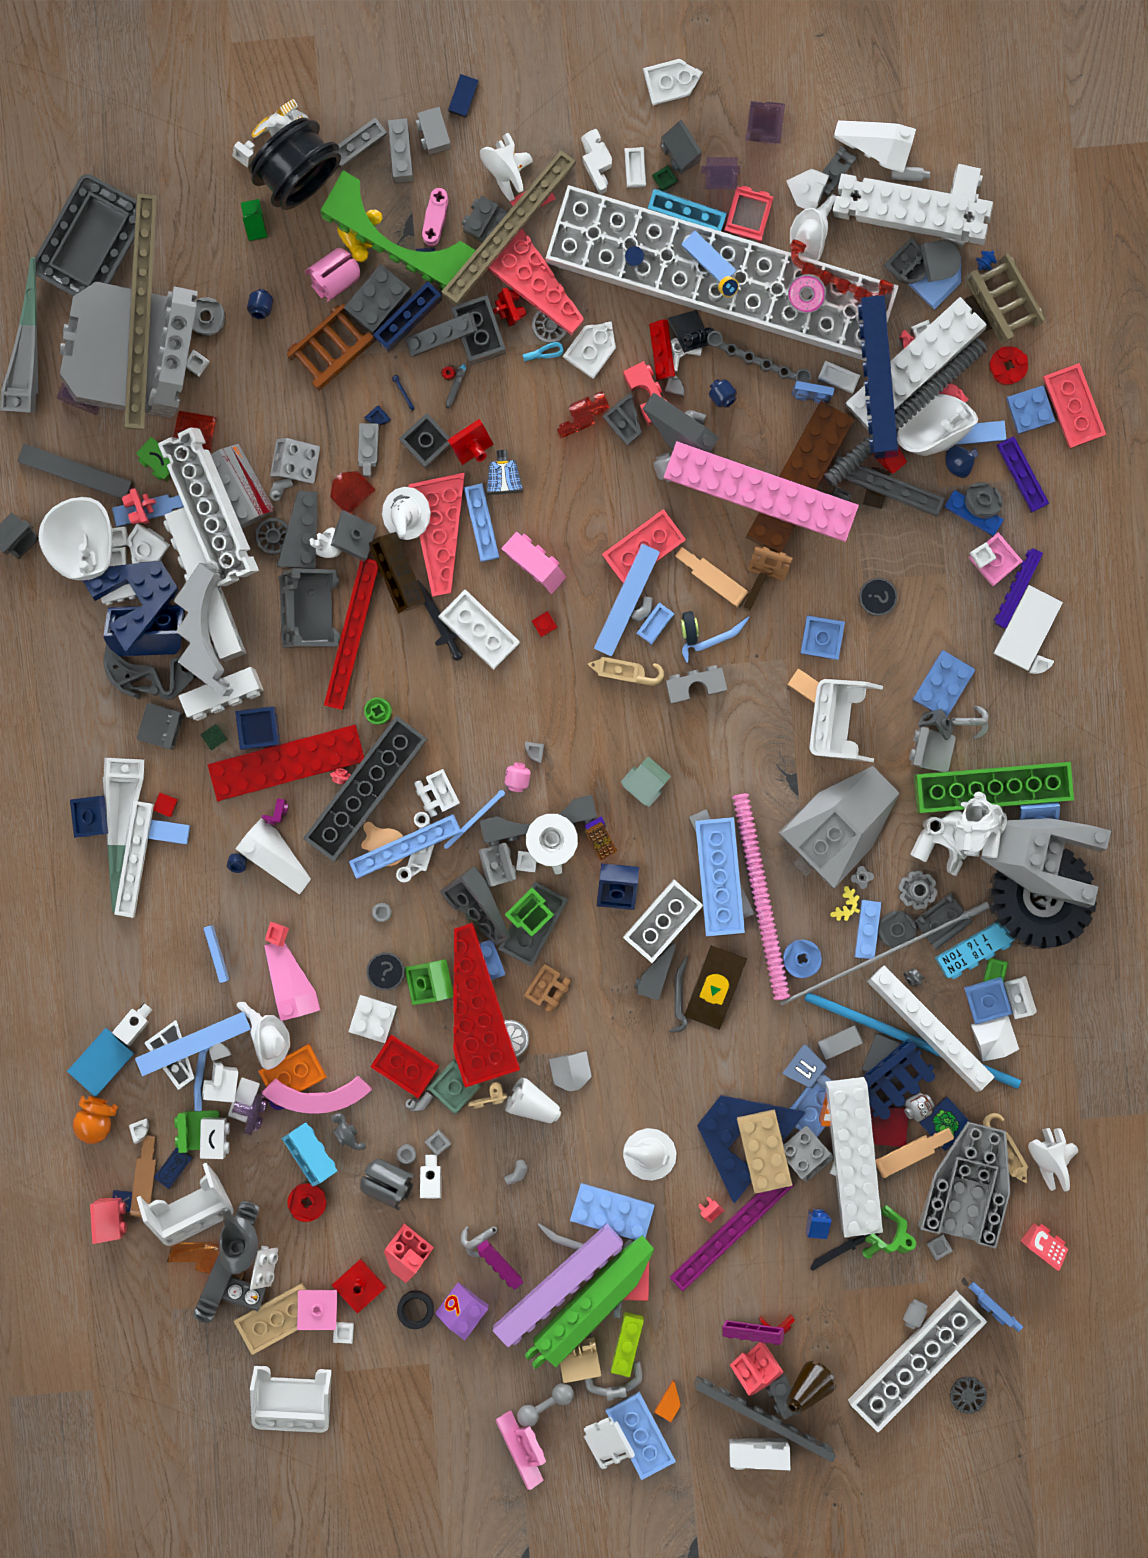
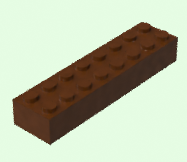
M820 401L779 477L816 490L854 418ZM759 512L745 538L762 547L769 548L770 551L780 553L796 525Z

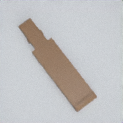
M146 1135L143 1139L141 1158H137L130 1217L142 1218L136 1197L141 1196L147 1204H150L152 1201L157 1160H153L156 1136Z

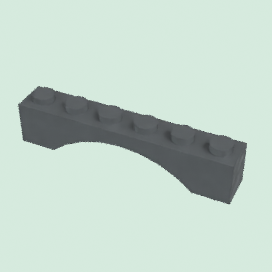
M589 795L573 799L568 807L558 815L567 818L574 827L575 822L582 821L584 825L594 821V818H597L593 796ZM499 816L480 820L484 843L489 842V846L501 844V839L508 838V842L518 840L519 835L527 834L531 825L510 822Z

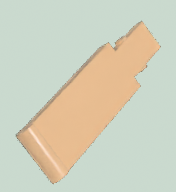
M683 547L675 555L685 566L693 570L691 574L737 608L749 592L704 558L699 560L694 554H691Z
M949 1128L935 1133L929 1138L925 1135L876 1159V1167L882 1178H886L935 1153V1148L941 1147L943 1144L953 1140L954 1136Z

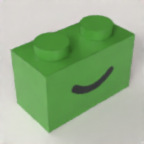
M150 437L137 451L136 454L140 457L138 461L145 468L150 466L154 470L152 474L158 480L164 479L168 482L171 474L167 465L171 462L169 458H163L158 442Z

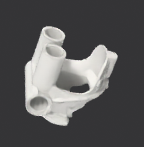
M976 792L973 799L961 803L965 810L962 819L955 825L956 848L964 851V855L979 857L980 850H982V857L997 858L1000 835L1005 830L1007 816L999 805H992L988 802L984 793Z
M955 810L948 815L946 814L941 819L934 816L927 817L923 822L924 829L921 830L910 855L927 862L935 843L942 844L949 850L947 872L957 876L963 864L962 859L965 860L967 855H964V851L956 848L955 825L962 819L963 812ZM936 820L937 828L931 830L930 823Z

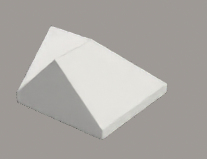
M1008 1015L976 1025L975 1023L970 1024L982 1061L1003 1058L1019 1050Z

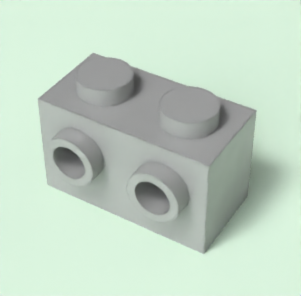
M440 107L417 113L418 120L415 121L418 131H422L424 138H421L424 150L428 149L429 155L451 149Z

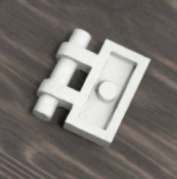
M443 769L427 776L426 779L429 784L423 786L421 780L414 783L417 789L416 793L421 797L425 805L423 807L425 811H428L430 817L437 815L435 807L438 805L442 812L460 804ZM430 790L433 791L437 799L431 802L427 794Z

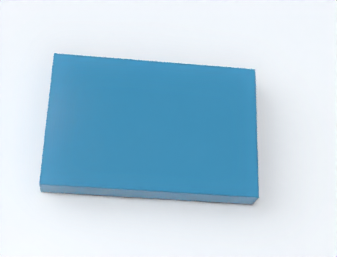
M105 1028L67 1072L96 1097L135 1053L108 1028Z

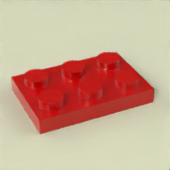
M391 1034L370 1067L419 1098L440 1065Z

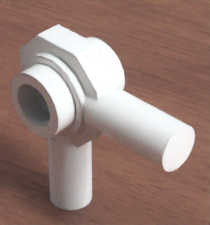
M674 338L671 340L675 372L678 371L679 360L684 355L701 356L702 348L684 353L678 339Z

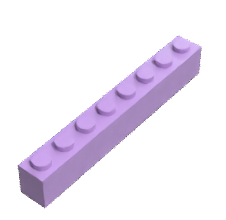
M608 1224L603 1226L493 1325L492 1331L507 1347L519 1343L526 1331L529 1333L536 1327L538 1320H544L551 1313L550 1310L554 1306H560L565 1301L564 1297L567 1294H573L580 1287L579 1284L583 1280L585 1282L593 1276V1271L596 1268L601 1269L608 1262L607 1259L612 1254L614 1256L622 1250L623 1240Z

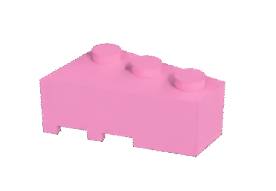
M516 532L501 549L518 566L534 577L537 582L545 586L549 593L553 594L567 578L558 567L560 563L554 557L548 558L544 555L546 551L539 545L536 547L532 545V540L526 534L521 536Z

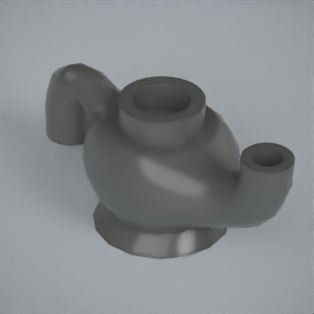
M336 1113L331 1116L332 1121L338 1124L337 1131H334L343 1147L346 1144L354 1150H364L367 1148L364 1142L360 1144L356 1142L355 1135L358 1133L353 1124L348 1125L343 1114Z

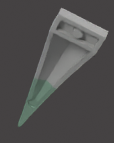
M34 257L30 258L19 327L1 389V411L35 413L36 394H39L36 261Z

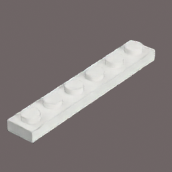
M140 801L133 802L115 915L135 917L154 804Z

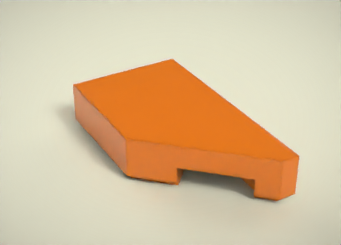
M673 1380L654 1410V1413L669 1422H672L681 1406L676 1384Z

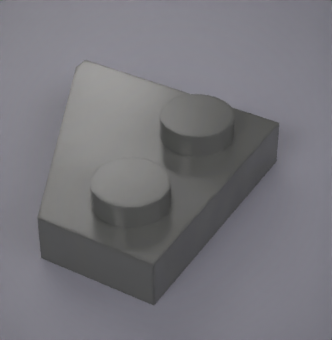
M631 393L626 395L602 416L626 446L642 433Z

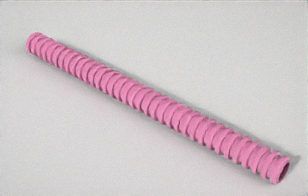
M749 794L734 795L732 797L735 800L733 805H736L734 810L737 811V823L740 824L738 829H741L739 834L742 835L740 839L743 841V852L746 854L744 858L747 859L745 863L748 864V876L751 878L749 879V882L752 883L750 887L753 888L751 892L754 894V905L757 907L755 908V911L758 912L756 917H759L757 922L760 923V935L763 937L761 941H764L762 946L765 947L763 951L766 953V964L769 966L767 970L770 971L768 975L771 976V979L769 980L772 982V994L775 995L773 999L783 1000L789 998L790 994L787 992L789 988L786 987L788 982H785L787 977L784 976V964L781 963L783 959L780 958L782 953L779 952L781 948L778 947V935L775 933L777 929H774L776 924L773 923L775 919L772 917V906L769 904L771 902L768 899L770 895L767 894V882L764 880L766 879V876L763 875L765 870H762L764 865L761 864V852L759 853L758 851L760 847L757 846L759 841H756L758 836L755 835V823L752 821L754 820V817L751 816L753 812H750L752 807L751 805L749 806Z

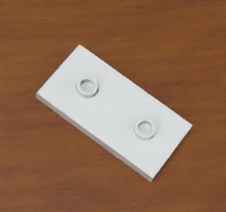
M466 590L438 616L493 670L520 644V641Z

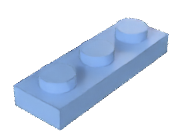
M861 900L854 957L865 959L875 957L881 902Z

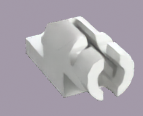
M594 129L581 137L586 155L582 156V162L599 195L607 192L606 185H608V181L604 174H600L611 168L612 157L605 143H599L601 136L598 130Z

